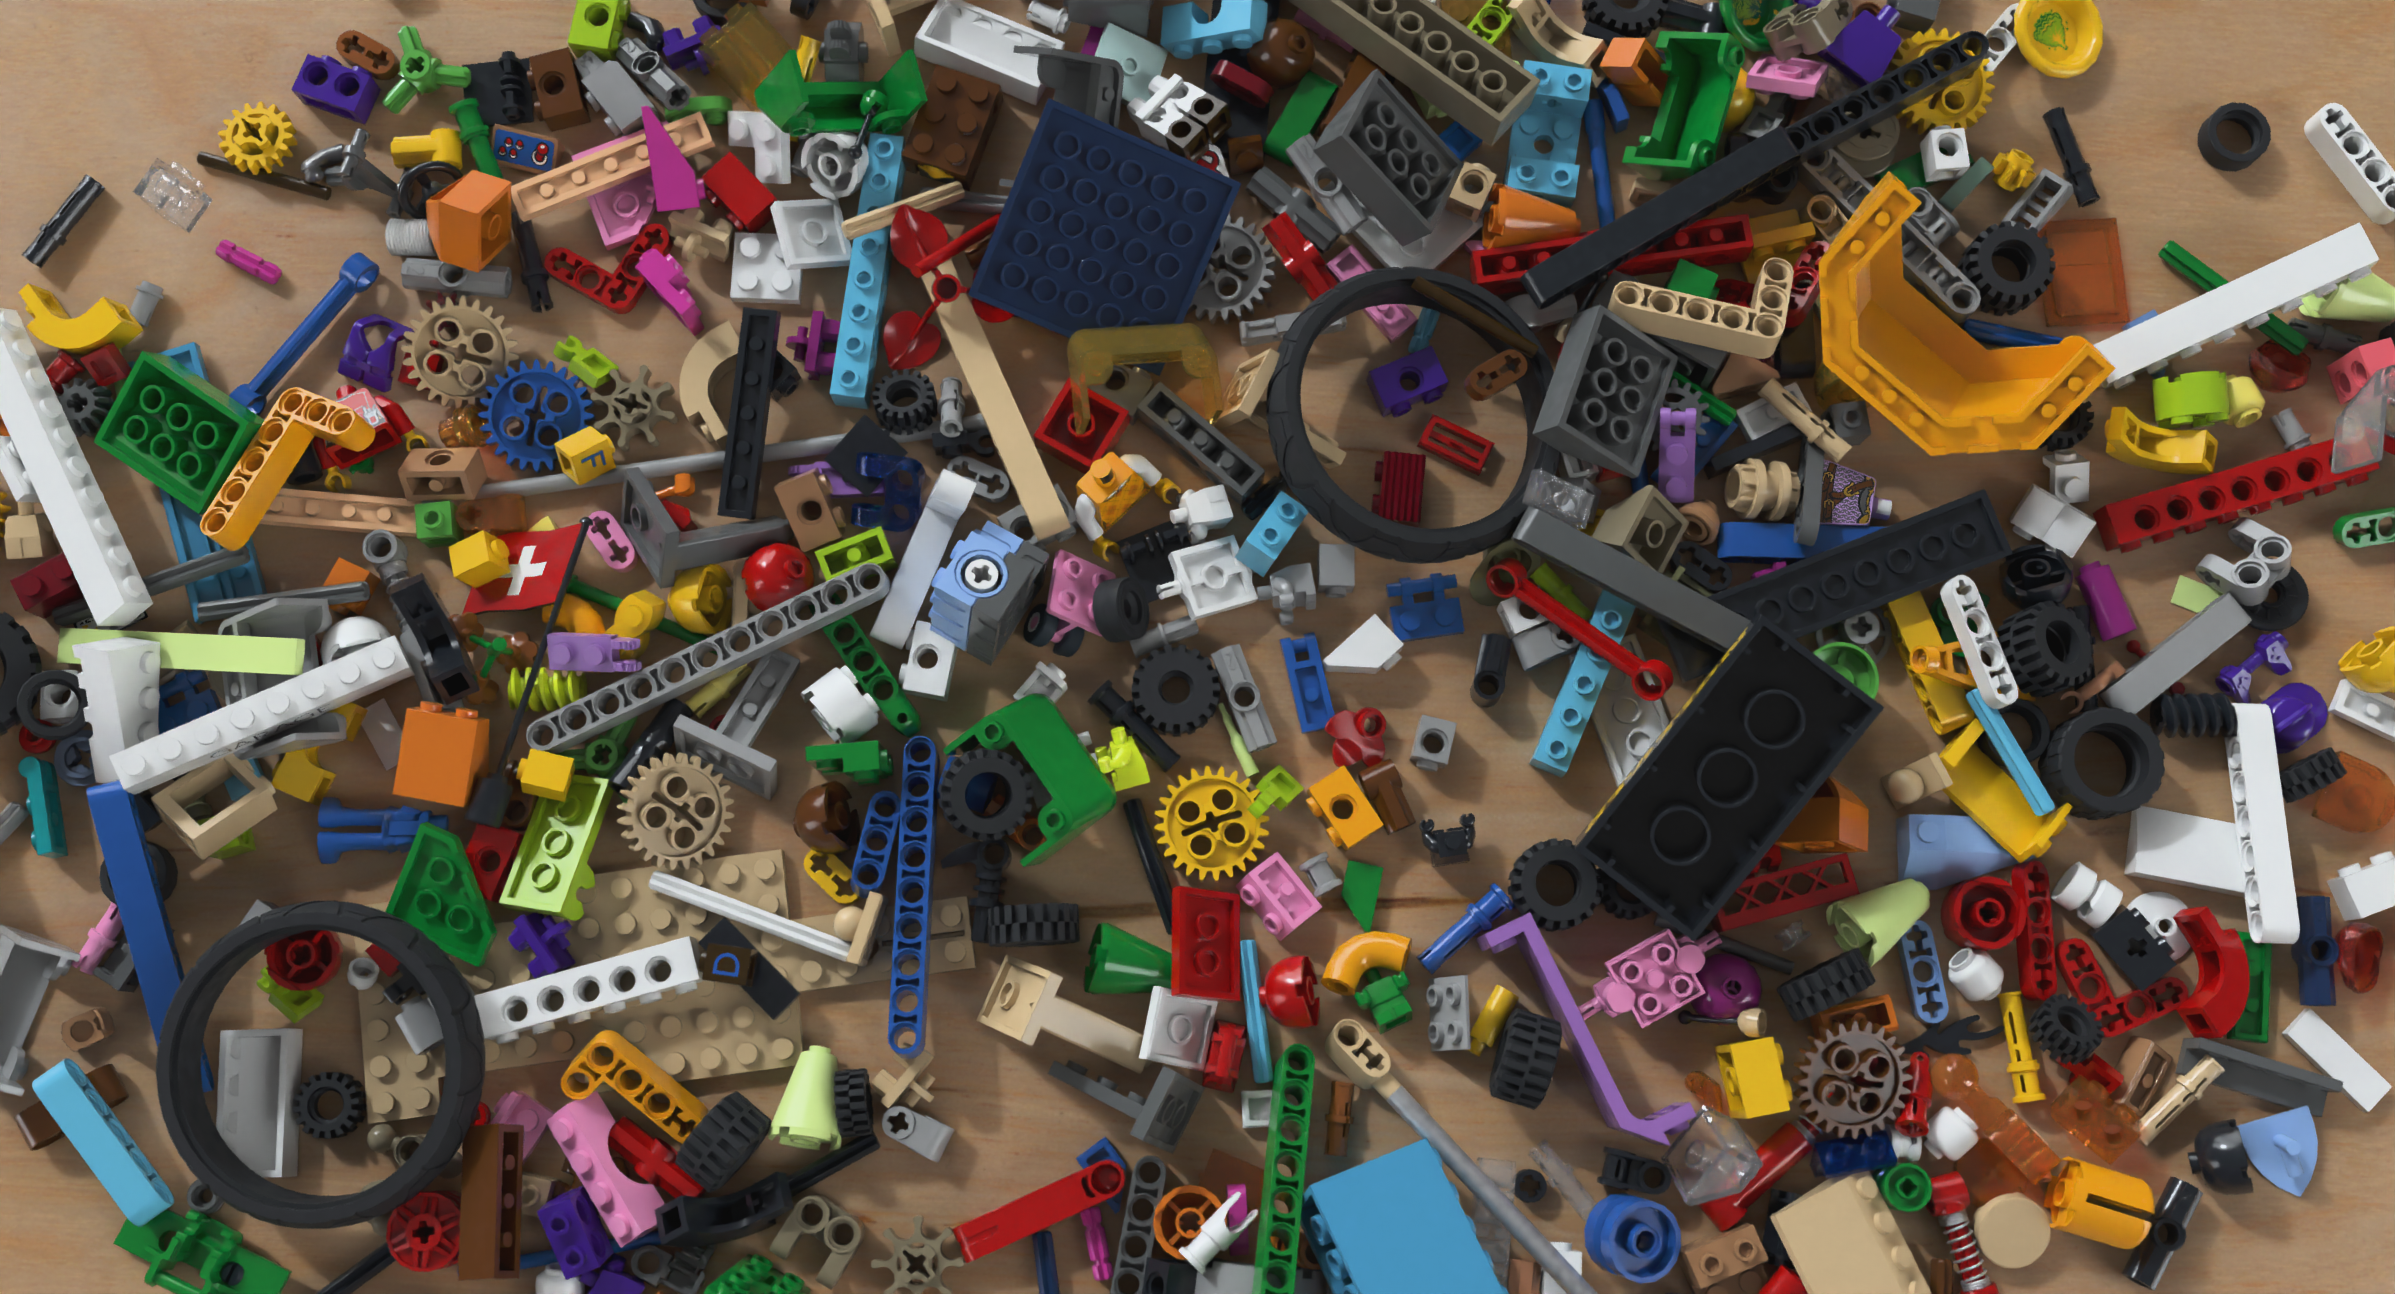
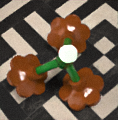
M465 612L462 616L453 614L451 618L467 652H473L479 645L487 649L488 654L482 670L475 671L480 690L466 696L465 699L472 705H480L481 703L487 705L494 704L497 699L496 694L499 691V685L495 681L490 680L489 671L495 658L499 664L504 665L505 671L508 674H511L512 668L515 667L518 668L520 673L521 671H526L527 667H533L534 658L537 655L539 646L537 643L530 641L529 634L523 631L516 632L514 635L497 637L492 642L481 638L484 634V626L478 623V618L474 613Z

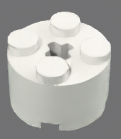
M846 665L841 669L833 668L800 693L805 703L810 700L815 706L811 713L834 742L839 740L840 743H852L878 724L877 719L879 718L877 712L880 710L868 693L863 696L855 685L858 681Z

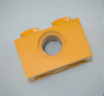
M1344 765L1307 790L1310 798L1305 801L1314 816L1318 818L1322 815L1329 828L1325 831L1336 848L1342 845L1344 850L1348 851L1384 825ZM1337 802L1347 803L1352 811L1351 816L1347 819H1338L1333 814L1332 806Z

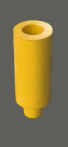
M1499 985L1495 986L1470 1031V1037L1473 1040L1471 1041V1049H1467V1051L1480 1057L1485 1046L1492 1048L1519 1000L1517 995Z

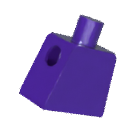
M1884 5L1876 17L1864 10L1842 29L1831 45L1819 51L1817 55L1856 86L1862 88L1882 77L1900 45L1901 37L1891 29L1901 18V15L1895 8L1889 5Z

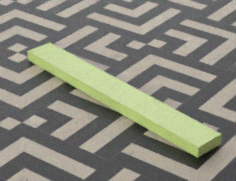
M60 628L57 663L81 664L80 658H74L72 645L119 637H130L160 642V668L298 676L303 674L305 639Z

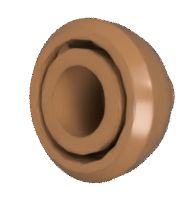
M1703 499L1701 501L1685 503L1677 509L1689 521L1681 537L1682 539L1695 542L1700 546L1710 545L1715 541L1719 533L1720 522L1717 506L1712 501Z

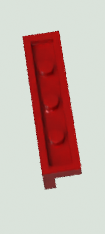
M1847 852L1744 880L1734 892V894L1744 899L1738 912L1725 916L1722 907L1715 915L1716 919L1711 920L1713 930L1720 933L1860 894ZM1839 862L1846 883L1833 886L1821 879L1827 865ZM1819 868L1816 875L1809 872V870ZM1800 873L1812 880L1806 894L1799 895L1786 888L1794 874ZM1785 877L1782 884H1779L1774 881L1776 879ZM1761 883H1767L1778 889L1774 900L1770 904L1765 905L1752 897ZM1817 884L1825 887V889L1814 891ZM1751 886L1748 894L1739 890ZM1783 893L1792 897L1780 901ZM1749 902L1757 906L1755 908L1745 910Z

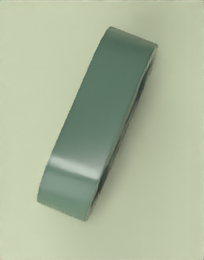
M1981 156L1943 195L1938 203L1951 213L1995 167Z

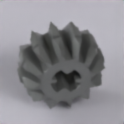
M74 378L73 387L61 384L64 393L62 396H56L62 405L74 434L77 437H81L83 434L88 437H95L97 428H101L115 402L111 398L113 393L106 386H98L96 381L90 378L86 382L81 378Z

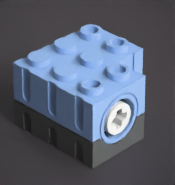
M988 520L981 531L975 529L974 532L971 531L965 542L960 539L956 543L950 555L952 561L946 569L941 567L934 576L931 583L934 591L930 597V602L933 605L928 614V617L931 618L930 630L951 641L961 650H967V653L991 666L1043 587L1050 554L1027 541L1023 542V539Z

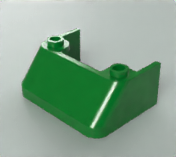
M788 50L754 92L758 109L782 132L789 133L792 137L803 136L807 133L860 132L866 117L861 114L860 102L863 94L868 90H877L885 94L889 100V107L886 112L880 113L872 119L867 132L882 131L883 134L890 135L901 131L902 126L928 101L914 50H907L879 81L804 82L796 50Z
M1039 693L1029 694L985 716L942 749L946 755H963V753L971 751L980 743L987 749L1001 750L1014 742L1052 796L1053 800L1046 804L1038 815L1039 828L1047 841L1019 861L1023 867L1042 864L1112 811L1117 801L1114 787L1105 774L1100 771V767L1049 696Z

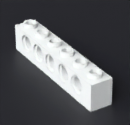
M691 936L475 995L474 998L480 1015L484 1039H496L497 1044H504L520 1039L518 1033L532 1029L533 1034H540L554 1030V1023L568 1019L569 1024H576L590 1020L591 1012L604 1009L605 1014L616 1013L627 1009L625 1003L639 999L640 1004H647L661 1000V993L675 989L676 995L697 990V983L706 981L702 980L703 972H699L700 952L697 939ZM668 962L671 967L670 977L660 982L655 975L656 968L660 963ZM631 971L635 976V985L630 991L625 992L620 986V980L625 973ZM595 981L599 986L600 992L594 1001L589 1002L585 997V988L589 983ZM559 991L563 995L564 1003L558 1011L554 1012L550 1008L549 1000L555 992ZM523 1001L527 1005L528 1013L519 1022L514 1017V1008L519 1002Z

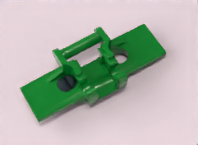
M166 1209L142 1227L135 1226L127 1218L113 1243L151 1263L144 1279L146 1284L152 1287L158 1285L174 1294H281L292 1271L248 1250V1247L242 1245L243 1233L195 1209L189 1210L186 1218ZM170 1231H175L176 1235L171 1239L166 1250L164 1238ZM177 1262H183L200 1270L199 1276L205 1279L206 1282L201 1290L166 1271L173 1270Z

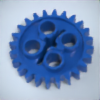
M535 359L532 369H528L524 361H520L519 372H515L510 366H507L506 369L509 377L504 379L496 374L495 379L499 386L497 388L486 386L492 397L491 399H480V402L488 407V411L480 412L478 416L481 419L488 420L489 423L480 427V430L483 433H492L485 441L488 446L499 444L494 454L499 458L508 453L506 463L509 466L520 460V470L525 472L529 464L532 463L534 471L540 473L542 464L546 463L550 471L553 472L555 471L554 461L559 460L554 445L545 446L542 444V434L546 430L554 429L558 431V441L589 427L586 425V422L596 420V416L586 412V409L594 406L592 400H582L589 391L586 387L575 388L580 381L577 375L568 380L566 379L568 375L566 367L561 368L558 373H555V364L552 361L547 364L545 369H542L538 359ZM543 387H547L548 392L541 405V412L546 417L544 420L538 419L535 426L533 444L528 446L527 440L534 427V421L529 415L530 413L536 414L538 412L541 390ZM521 388H532L534 391L532 400L527 403L517 402L516 394ZM563 396L567 398L568 406L563 412L556 413L551 411L550 404L555 397ZM514 420L523 421L524 430L519 436L511 437L507 434V426L510 422Z

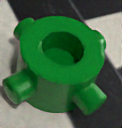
M373 456L351 465L348 469L351 474L356 472L372 474L374 472Z

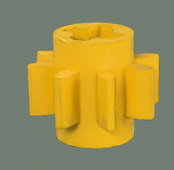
M2012 149L2006 155L1999 152L1992 163L1995 167L1992 171L1995 173L1992 179L1997 185L2008 191L2013 192L2016 188H2020V186L2027 188L2036 175L2032 172L2034 168L2031 167L2034 160L2018 149Z

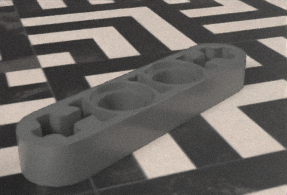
M1805 436L1801 441L1799 452L1798 477L1800 480V498L1795 509L1794 543L1813 546L1820 526L1825 452L1814 442L1810 444L1806 440L1808 437Z

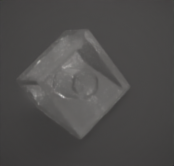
M1706 1105L1700 1108L1696 1113L1697 1116L1689 1122L1690 1127L1680 1133L1661 1157L1663 1164L1670 1170L1671 1178L1685 1204L1689 1206L1742 1192L1763 1166L1762 1161L1737 1120Z

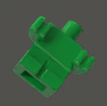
M1377 968L1371 969L1364 974L1369 985L1364 987L1362 993L1356 992L1354 994L1359 1008L1362 1010L1369 1009L1380 1035L1413 1020L1412 1009L1403 994L1410 985L1404 971L1399 972L1400 975L1398 976L1395 974L1391 978L1389 975L1382 979Z

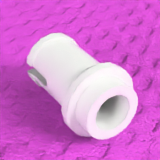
M1033 0L1030 3L1028 11L1032 13H1027L1026 15L1027 20L1051 28L1052 32L1056 35L1059 32L1065 34L1071 23L1068 21V13L1065 8L1058 10L1038 0Z

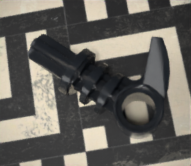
M990 839L963 845L941 860L942 869L965 863H974L976 865L975 878L980 879V883L973 886V890L978 892V896L969 900V906L976 907L971 939L977 943H989L988 909L1005 906L1004 903L999 901V895H1005V890L1000 888L1001 883L1007 882V878L1002 875L1003 871L1011 863L1012 852L1007 843L1002 839ZM992 846H1000L1004 849V858L997 864H990L985 859L986 851Z

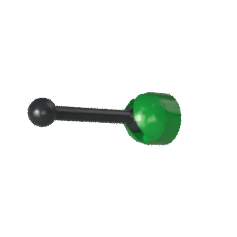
M868 90L863 94L860 102V111L866 117L855 145L849 148L848 153L852 159H859L862 156L861 146L872 119L878 114L886 112L889 107L887 96L880 91Z

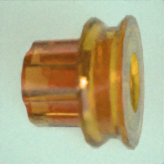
M469 404L464 408H456L451 418L440 421L438 433L446 448H482L487 446L485 441L490 437V433H483L480 427L488 422L478 416V413L482 411L476 405Z

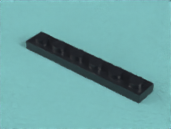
M743 307L718 516L755 520L781 319V312L777 310Z

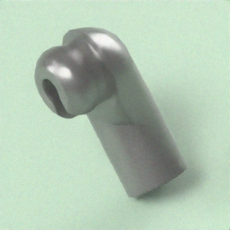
M344 144L321 149L303 161L301 172L305 173V179L308 182L320 181L324 178L321 168L343 162L342 152L345 147Z

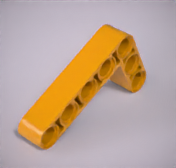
M289 388L279 397L205 512L200 522L201 532L228 551L239 550L248 542L314 436L352 451H362L373 442L375 438L374 427L348 406L301 388Z

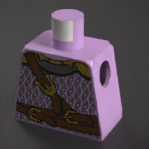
M1824 460L1820 525L1869 526L1870 518L1887 521L1892 509V500L1874 497L1876 479Z

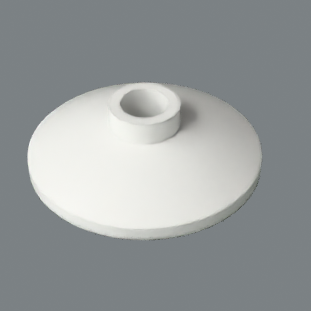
M2148 892L2136 897L2127 906L2129 911L2134 907L2137 908L2150 924L2145 929L2154 939L2160 935L2175 951L2170 955L2173 961L2182 957L2188 951L2190 944L2179 929L2176 921L2172 918L2180 910L2188 909L2177 897L2165 892ZM2161 920L2166 921L2168 924V931L2166 933L2162 932L2159 928ZM2133 937L2127 941L2130 944V948L2136 953L2141 950L2139 946L2140 941L2135 940Z

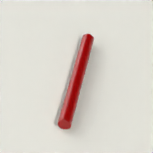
M997 213L912 265V275L920 278L993 233L1001 213Z

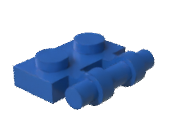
M1441 573L1430 574V578L1411 580L1410 577L1400 578L1399 582L1386 584L1387 597L1401 596L1402 605L1389 608L1392 632L1401 642L1464 633L1459 597L1445 599L1444 589L1457 588L1456 575L1442 576ZM1432 592L1433 601L1414 603L1413 594Z
M185 670L176 674L174 680L159 686V735L222 708L214 690L209 688L199 692L197 684L208 680L205 671L193 670L189 672ZM183 691L186 699L170 706L167 698Z

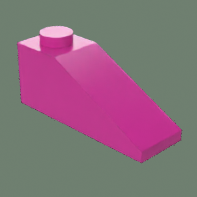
M641 106L657 211L701 207L700 200L706 199L703 178L696 179V172L651 107Z

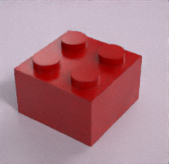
M1068 378L1033 435L1035 446L1079 472L1086 474L1094 461L1102 459L1109 452H1113L1130 423L1129 411Z

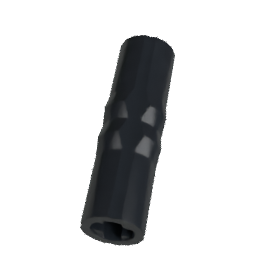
M676 698L664 703L608 781L609 787L614 792L628 799L620 793L621 790L631 791L633 788L627 778L639 779L641 777L637 769L639 765L651 769L650 758H658L661 761L664 753H668L675 741L673 725L679 715L682 714L690 719L693 716L692 710L685 703Z

